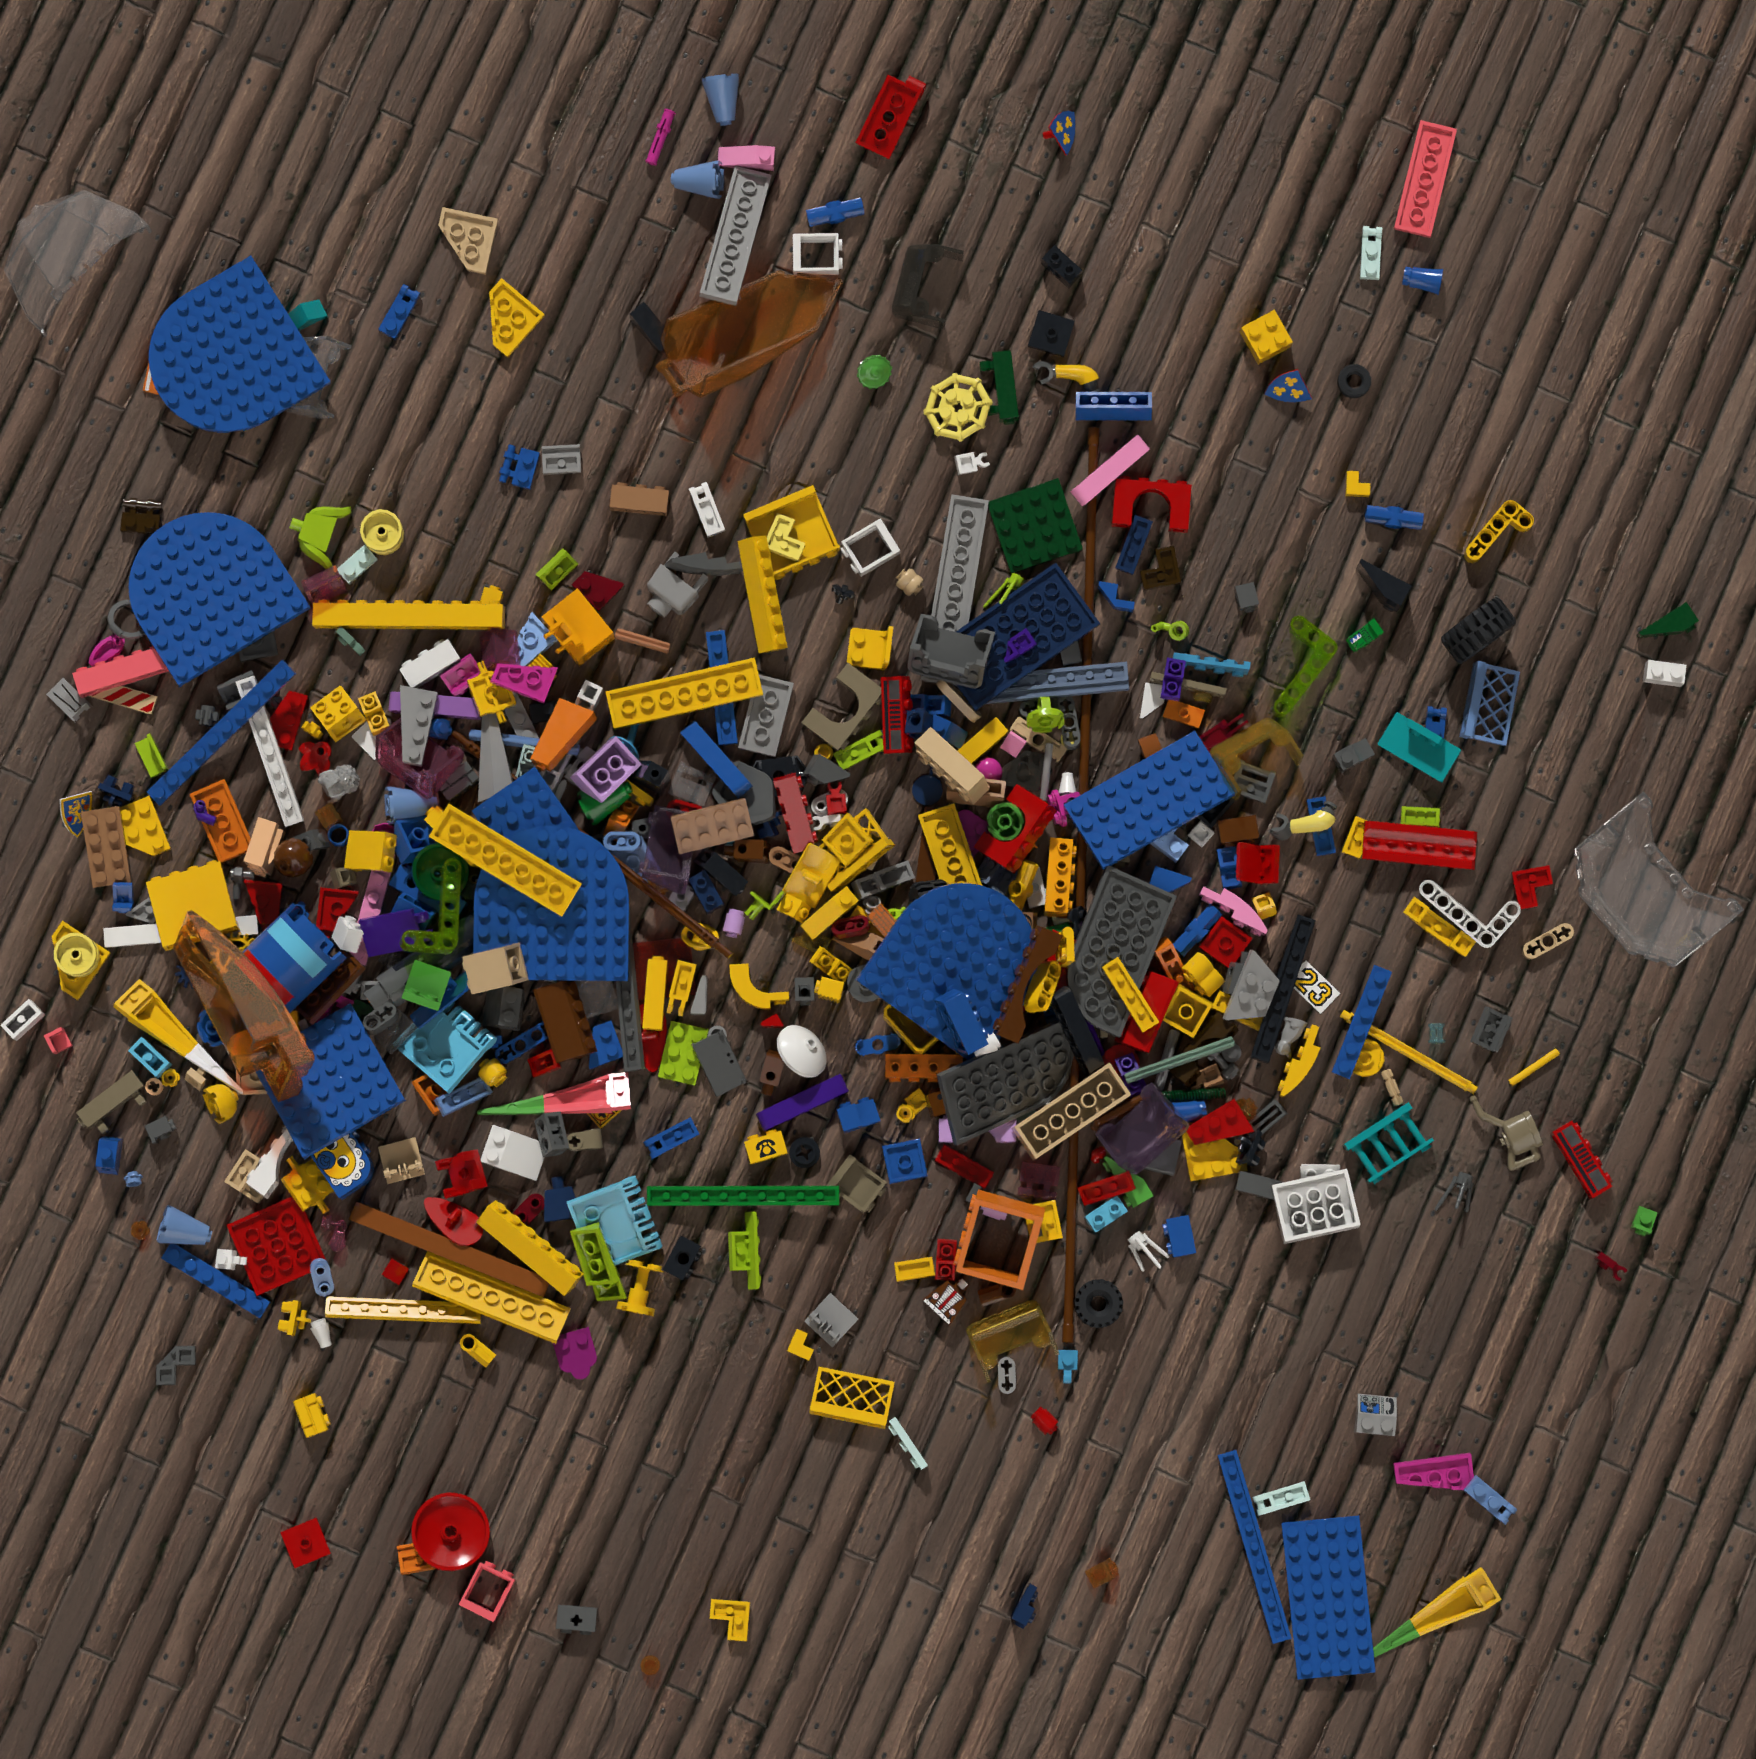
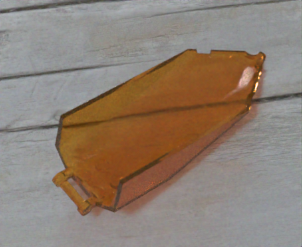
M777 270L743 285L736 306L709 300L674 315L666 320L661 336V342L667 359L659 362L655 367L658 372L663 374L673 389L672 393L675 397H679L688 391L701 398L740 381L818 331L843 281L840 278L830 280L827 276L805 273L790 275L785 274V271ZM671 366L683 383L679 386L668 370V367Z

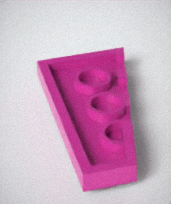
M1471 1453L1393 1463L1395 1482L1397 1484L1464 1490L1474 1477Z

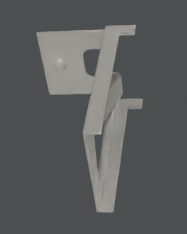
M64 678L46 694L74 722L91 705L85 698H80L78 692ZM62 684L73 696V698L82 706L76 713L67 704H65L62 700H60L57 696L53 694L55 693L56 695H58L61 699L68 703L75 711L80 707L63 688Z

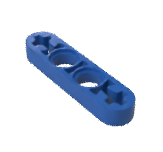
M544 1023L537 1024L499 1047L495 1052V1058L501 1064H507L548 1040V1036H546L545 1031L541 1028ZM535 1030L542 1032V1038L539 1041H535L531 1037L532 1032ZM518 1040H523L526 1043V1047L522 1051H518L515 1048V1043ZM509 1045H511L513 1051L517 1053L514 1056L512 1052L507 1055V1060H504L503 1058L499 1059V1056L501 1055L500 1051H509Z

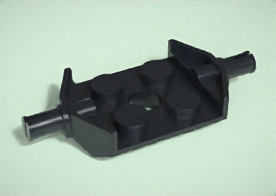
M797 755L755 761L753 767L769 775L772 781L775 772L780 771L784 775L796 772L797 777L801 776L803 787L800 790L801 794L803 793L807 783V777L803 775L806 767ZM774 786V797L777 796V792H776L777 790H776L775 786Z

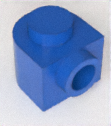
M432 719L429 737L447 740L448 736L452 733L450 721L446 719Z

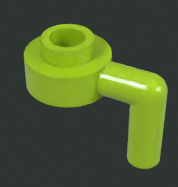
M1176 621L1172 624L1159 622L1151 626L1153 632L1159 630L1169 631L1170 637L1176 641L1185 639L1189 634V627L1183 621ZM1179 627L1182 628V630H1183L1182 633H1180V632L1178 631V628H1179Z

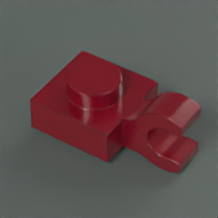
M1602 1251L1594 1258L1598 1261L1597 1265L1604 1270H1607V1268L1612 1270V1276L1617 1281L1622 1280L1617 1275L1619 1270L1627 1273L1625 1267L1618 1265L1617 1262Z

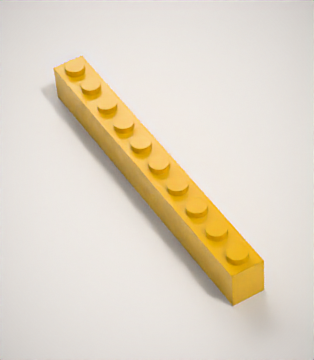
M318 600V603H313L312 626L315 629H338L342 626L344 629L505 630V606L500 604V601H489V604H481V601H470V604H462V601H451V604H443V601L434 600L430 604L424 603L421 600H414L413 603H405L406 601L395 600L394 603H387L385 600H375V603H368L367 600H356V603H349L348 600H337V603H330L329 600Z

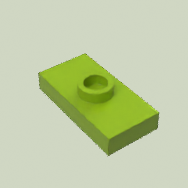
M1401 807L1400 824L1439 828L1440 808Z

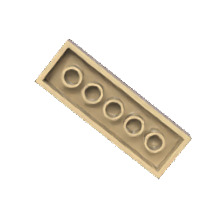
M1108 1063L1011 1129L1032 1160H1035L1131 1094L1112 1065Z

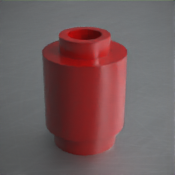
M1042 1407L1037 1409L1030 1417L1033 1420L1032 1423L1044 1435L1047 1433L1051 1435L1058 1428L1056 1424L1059 1421L1047 1409Z

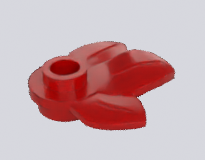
M308 741L298 748L304 754L300 760L301 770L309 771L315 769L319 776L320 773L330 769L329 757L331 756L332 749L327 742L314 743ZM320 748L324 749L323 755L319 753Z

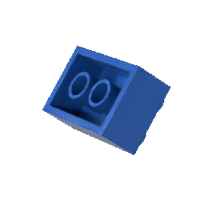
M953 989L934 999L959 1052L969 1055L988 1045L986 1040L988 1038L987 1032L984 1028L980 1027L978 1023L980 1018L977 1012L972 1010L970 1006L972 1001L967 993Z

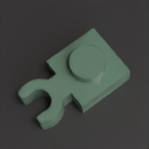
M342 626L337 629L336 633L339 635L337 639L344 646L348 644L359 656L365 652L364 648Z

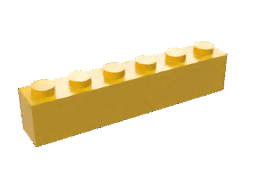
M755 536L737 541L758 653L774 652L788 648L767 536Z
M495 1200L489 1204L476 1223L562 1295L566 1296L571 1292L584 1275L577 1265L569 1262L561 1252L551 1247L547 1240L539 1237L531 1227H527L518 1216L509 1212L502 1203Z

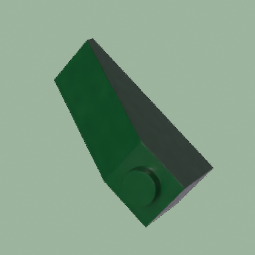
M1685 602L1640 631L1636 636L1638 638L1681 634L1684 631L1688 634L1697 628L1695 624L1699 620L1688 603Z

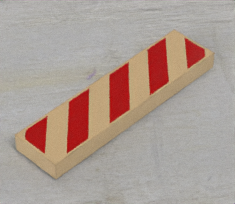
M124 686L115 687L89 696L149 715H153L158 699L157 696Z

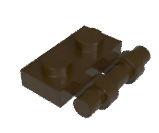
M137 498L123 499V507H130V512H122L121 532L153 534L160 528L161 516L155 515L154 509L161 510L162 502H154L152 499H148V501L137 500ZM137 508H147V514L137 513Z

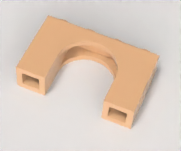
M260 817L257 819L244 862L255 875L265 877L272 874L274 852L283 841L285 831L278 829L279 825L276 822Z

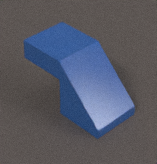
M1099 581L1098 589L1114 610L1133 613L1135 602L1116 599L1118 584Z

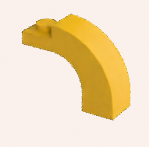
M749 963L729 965L732 985L739 997L747 1004L758 1009L771 1010L770 1002H774V1005H785L786 1001H790L789 992L765 993L756 989L750 981Z

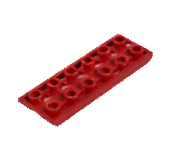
M1364 821L1362 859L1475 870L1477 832Z

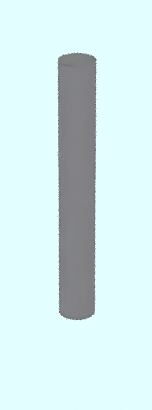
M1046 743L1040 791V799L1047 801L1053 743Z

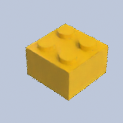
M1275 309L1244 325L1240 330V334L1258 365L1287 350L1293 343Z
M1179 984L1163 1021L1194 1038L1213 1003Z

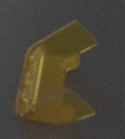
M1272 718L1260 720L1215 745L1210 750V755L1235 792V796H1233L1235 801L1239 799L1241 793L1240 787L1232 776L1241 767L1239 755L1271 739L1274 745L1286 747L1297 766L1302 762L1304 755L1289 731Z
M1033 1300L972 1323L966 1329L987 1383L991 1382L987 1370L997 1365V1355L1029 1342H1033L1034 1346L1038 1348H1045L1051 1345L1056 1356L1059 1355L1053 1334L1038 1302Z

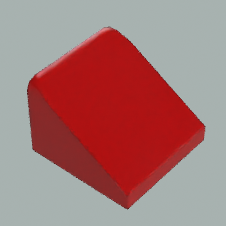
M777 1014L760 1023L762 1028H784Z
M391 1259L382 1275L400 1285L409 1268Z

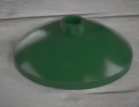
M440 843L424 847L416 855L412 863L411 871L414 884L423 895L430 899L438 901L452 899L467 884L469 876L467 862L460 855ZM434 872H438L440 877H435Z

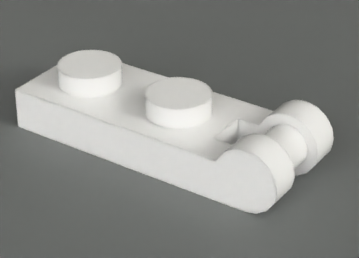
M704 482L701 484L702 486L689 488V491L708 538L724 532L725 528L708 484ZM705 493L706 497L698 498L699 494Z

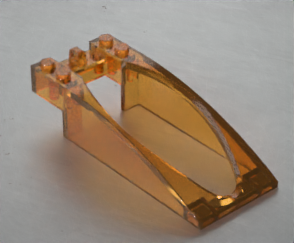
M188 911L173 949L240 1077L262 1070L278 1102L299 1095L303 1087L301 1078L307 1075L308 1070L311 1069L315 1061L314 1053L311 1049L309 1050L304 1034L300 1033L284 1003L255 965L214 926L194 911ZM190 936L200 938L213 965L196 947Z

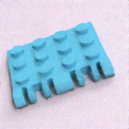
M455 1002L421 1029H418L413 1024L394 1046L449 1094L482 1055L497 1041V1037L489 1033V1030L486 1028L473 1038L472 1036L478 1032L481 1024L475 1021V1018L468 1012L463 1011L461 1006L455 1007L447 1016L445 1013L451 1010Z
M630 1176L615 1184L567 1201L576 1228L599 1222L615 1265L663 1247L660 1238H658V1232H651L645 1236L641 1234L642 1231L654 1226L653 1221L642 1223L652 1218L646 1204L638 1206L645 1202L644 1197H638L630 1202L628 1200V1196L641 1191L640 1186H636L638 1185L636 1176Z

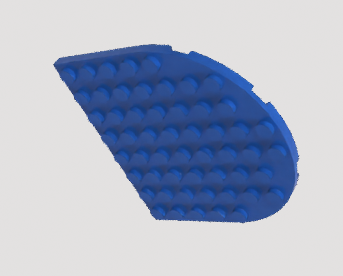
M251 255L178 298L159 319L150 341L149 369L160 398L175 415L185 420L188 424L206 431L230 433L257 427L331 384L328 376Z
M194 513L174 519L163 525L142 545L134 559L129 576V598L134 615L179 687L311 609L265 537L243 520L221 513Z
M564 826L535 827L510 837L509 840L579 881L582 885L561 917L482 869L477 880L474 895L473 954L520 942L529 980L628 981L629 894L624 874L614 856L593 837Z
M954 883L939 886L914 900L903 911L856 981L960 1056L969 1060L976 1057L974 1052L967 1055L958 1051L934 999L953 989L967 993L972 1001V1004H970L972 1010H975L980 1018L978 1022L980 1027L984 1028L987 1034L991 1035L994 1031L993 1024L997 1018L999 1019L1002 1012L1000 1011L1001 1005L1008 997L1009 985L1015 980L1016 968L1019 964L1021 965L1024 958L1022 957L1023 951L1026 946H1029L1031 941L1030 934L1032 928L1024 914L1011 900L991 888L971 883ZM1037 969L1033 972V974L1031 975V977H1030V979H1029V981H1028V983H1027V985H1026V989H1025L1024 997H1023V1005H1024V999H1025V996H1026V994H1027V991H1028V988H1029L1031 979H1032L1033 975L1035 974V972L1037 971ZM995 1034V1036L997 1037V1039H998V1041H999L1000 1038H1001V1036H998V1035Z

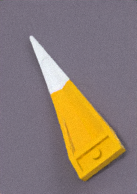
M139 979L114 1003L113 1007L128 1018L129 1022L238 1093L243 1094L240 1086L212 1059L174 1016L156 992Z

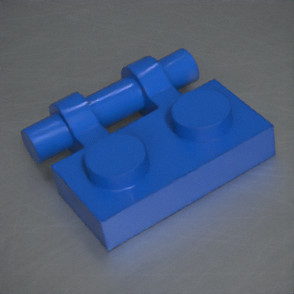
M509 444L507 451L504 452L503 457L505 460L503 467L499 471V481L506 483L507 477H512L513 486L530 490L540 452L521 448L518 455L514 453L516 446ZM512 460L517 461L515 471L510 470Z

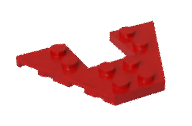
M244 880L257 918L264 931L280 915L283 884ZM320 887L316 926L329 939L334 932L338 917L345 916L359 895V891Z

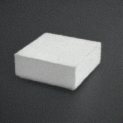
M1199 821L1187 836L1202 848L1215 833L1203 822Z

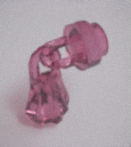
M332 1215L323 1216L321 1227L324 1230L329 1231L331 1225L335 1226L334 1234L328 1244L334 1252L342 1251L346 1247V1222L344 1220L333 1222ZM343 1226L342 1232L338 1231L339 1227Z

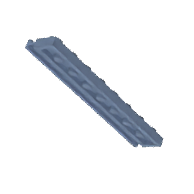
M1127 662L1036 670L987 704L1035 700L1039 697L1056 698L1130 690Z

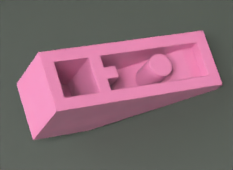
M758 145L719 147L718 161H721L723 164L719 166L729 168L738 166L746 169L774 171L775 147Z

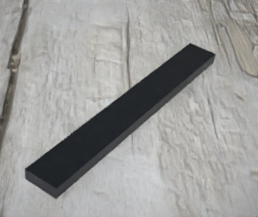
M1297 914L1277 974L1279 984L1266 1016L1263 1017L1250 1056L1251 1059L1269 1064L1316 922L1314 919Z

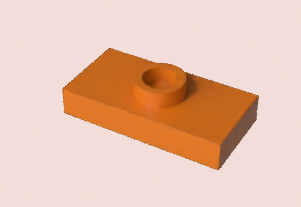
M1168 700L1163 717L1199 729L1205 710L1179 701Z

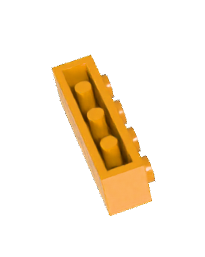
M1050 837L1044 916L1067 918L1068 912L1072 910L1073 901H1069V894H1073L1074 882H1070L1071 875L1075 874V864H1072V857H1076L1077 847L1073 845V839Z

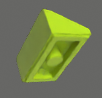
M561 549L536 573V576L552 591L578 563L566 550Z

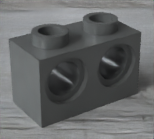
M561 1112L543 1113L534 1121L543 1157L559 1156L569 1149Z

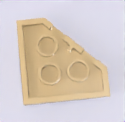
M442 207L438 226L467 271L486 275L498 219Z

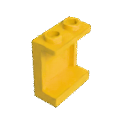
M349 830L344 868L360 872L362 870H373L391 873L394 865L397 835L379 831Z

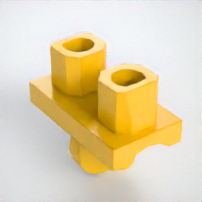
M301 1301L282 1302L281 1312L290 1313L289 1321L279 1320L278 1330L286 1332L287 1335L295 1336L298 1321V1329L303 1330L305 1322L311 1323V1319L306 1318L307 1310H301L299 1317Z

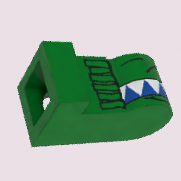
M1374 618L1345 641L1355 653L1382 636L1384 631Z

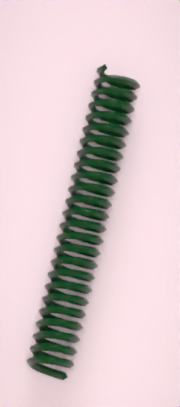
M1224 1088L1150 1092L1152 1103L1157 1101L1165 1102L1166 1100L1171 1102L1172 1100L1175 1101V1099L1176 1101L1178 1099L1181 1101V1098L1182 1101L1184 1098L1186 1101L1187 1097L1190 1100L1189 1094H1191V1100H1193V1094L1194 1100H1196V1093L1197 1100H1199V1093L1200 1100H1202V1093L1204 1100L1205 1092L1206 1099H1208V1092L1209 1099H1211V1092L1212 1099H1214V1092L1215 1099H1217V1091L1218 1099H1220V1091L1221 1098L1223 1099V1091L1224 1098H1226Z

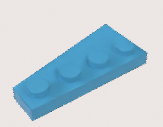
M1175 652L1172 657L1173 659L1186 661L1185 668L1193 666L1198 671L1211 669L1216 674L1229 672L1235 677L1247 675L1251 662L1244 661V665H1240L1231 659L1219 662V659L1215 657H1204V660H1201L1198 655Z

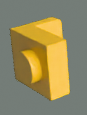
M785 893L776 910L803 923L809 915L811 906Z

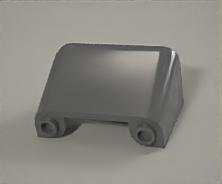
M921 614L910 646L907 667L909 671L917 675L969 688H979L983 682L995 632L982 629L978 630L975 637L938 628V621L935 617Z

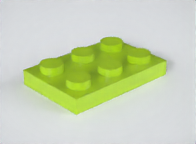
M671 1021L658 1078L696 1086L700 1062L691 1044L706 1038L709 1029Z

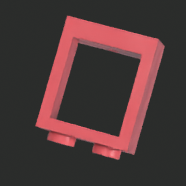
M485 1561V1563H479L459 1605L495 1622L516 1579L512 1578L514 1574L504 1569L500 1572L495 1569V1564ZM483 1569L508 1581L494 1612L468 1600Z

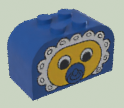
M357 1130L311 1155L341 1200L346 1199L365 1186L371 1180L374 1173V1165L368 1155L371 1151L363 1141L360 1143L358 1140L360 1135Z

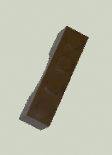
M1217 1012L1208 1019L1207 1025L1196 1033L1195 1039L1183 1048L1182 1053L1228 1037H1234L1239 1030L1234 1023L1223 1019V1015ZM1198 1059L1168 1069L1171 1075L1187 1088H1190L1201 1075Z

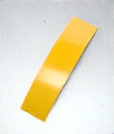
M1413 897L1403 913L1440 942L1466 957L1476 941L1429 909L1430 907L1416 897Z

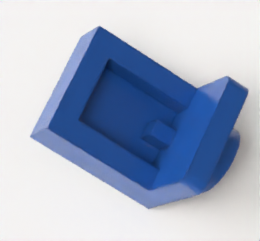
M113 882L112 911H117L118 913L132 911L134 905L133 883Z

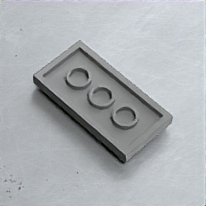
M759 675L763 696L750 698L738 749L776 757L794 683Z

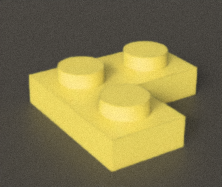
M777 513L767 536L769 551L798 562L805 548V543L789 537L795 520Z

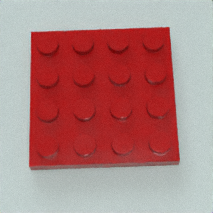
M289 1197L227 1224L239 1256L247 1257V1265H244V1268L256 1296L310 1274V1264L313 1260L317 1258L326 1260L306 1211L302 1212L293 1197Z

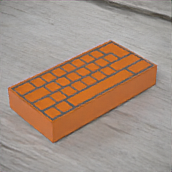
M882 903L866 916L884 937H886L897 921Z

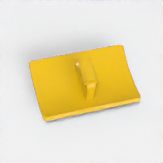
M808 843L782 891L815 908L841 861L832 853L812 843Z

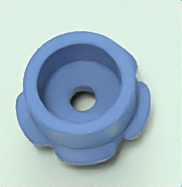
M137 1171L128 1172L127 1176L124 1177L126 1186L135 1187L141 1185L143 1176Z

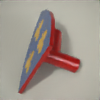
M1064 111L1054 117L1048 127L1050 131L1043 132V138H1055L1066 156L1074 141L1075 114L1071 111Z
M1298 369L1288 371L1273 379L1265 392V395L1283 402H1302L1312 399Z

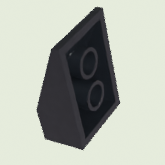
M1361 559L1356 567L1358 573L1378 601L1383 604V608L1390 612H1397L1406 598L1411 585Z

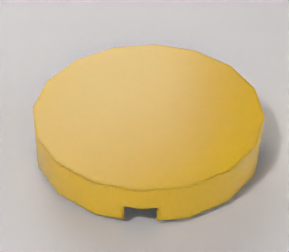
M1365 1039L1353 1070L1355 1075L1370 1077L1382 1068L1384 1052L1376 1041Z

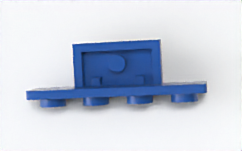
M466 971L455 979L450 976L438 1011L421 1006L410 1015L418 1029L425 1026L469 990Z

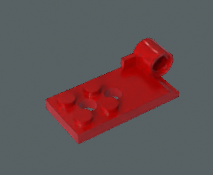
M887 75L855 143L890 160L927 84L912 76H909L906 82ZM887 112L893 113V121L885 122L883 119L884 114ZM883 129L886 131L884 139H877L875 137L877 130Z

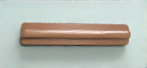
M619 628L616 630L615 638L663 653H668L670 650V643Z

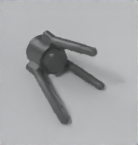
M1459 1172L1458 1176H1454L1451 1184L1436 1205L1435 1211H1438L1455 1184H1457L1456 1188L1460 1189L1455 1209L1459 1208L1463 1193L1467 1191L1465 1212H1468L1474 1177L1464 1172Z

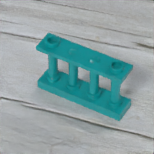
M1409 1102L1343 1144L1346 1151L1350 1149L1352 1152L1355 1151L1371 1175V1178L1366 1180L1368 1184L1370 1182L1376 1184L1384 1179L1382 1176L1384 1173L1419 1150L1423 1153L1432 1147L1430 1143L1434 1141L1433 1138L1426 1141L1409 1116L1411 1115L1409 1111L1413 1109ZM1397 1118L1405 1122L1420 1145L1411 1152L1393 1127V1121ZM1382 1128L1388 1131L1403 1154V1157L1395 1162L1377 1137V1131ZM1365 1139L1372 1142L1388 1166L1380 1172H1377L1361 1148V1142Z

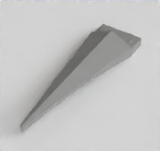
M496 714L482 716L479 805L513 782Z

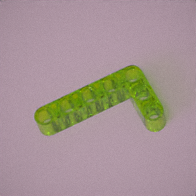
M1303 616L1292 618L1289 630L1315 652L1274 703L1272 711L1278 718H1284L1289 714L1338 650L1337 643ZM1299 621L1303 624V628L1297 630L1294 628L1293 623ZM1315 633L1318 636V640L1313 642L1309 639L1308 635ZM1331 645L1333 652L1326 653L1323 646ZM1318 659L1322 666L1315 668L1312 665V661ZM1302 674L1309 676L1310 681L1308 683L1300 680ZM1290 689L1297 690L1298 697H1290L1288 691ZM1284 704L1287 708L1286 712H1279L1277 705Z
M449 858L442 866L439 931L407 930L403 933L399 942L400 947L404 951L450 954L456 948L458 943L461 863L459 860ZM453 865L456 871H448L447 866ZM446 884L454 885L455 890L449 891L446 888ZM445 903H452L454 905V909H447L445 907ZM450 921L453 924V928L445 927L444 922ZM411 937L414 940V944H407L404 938ZM424 939H431L433 941V945L427 946L424 943ZM443 941H451L452 947H446Z

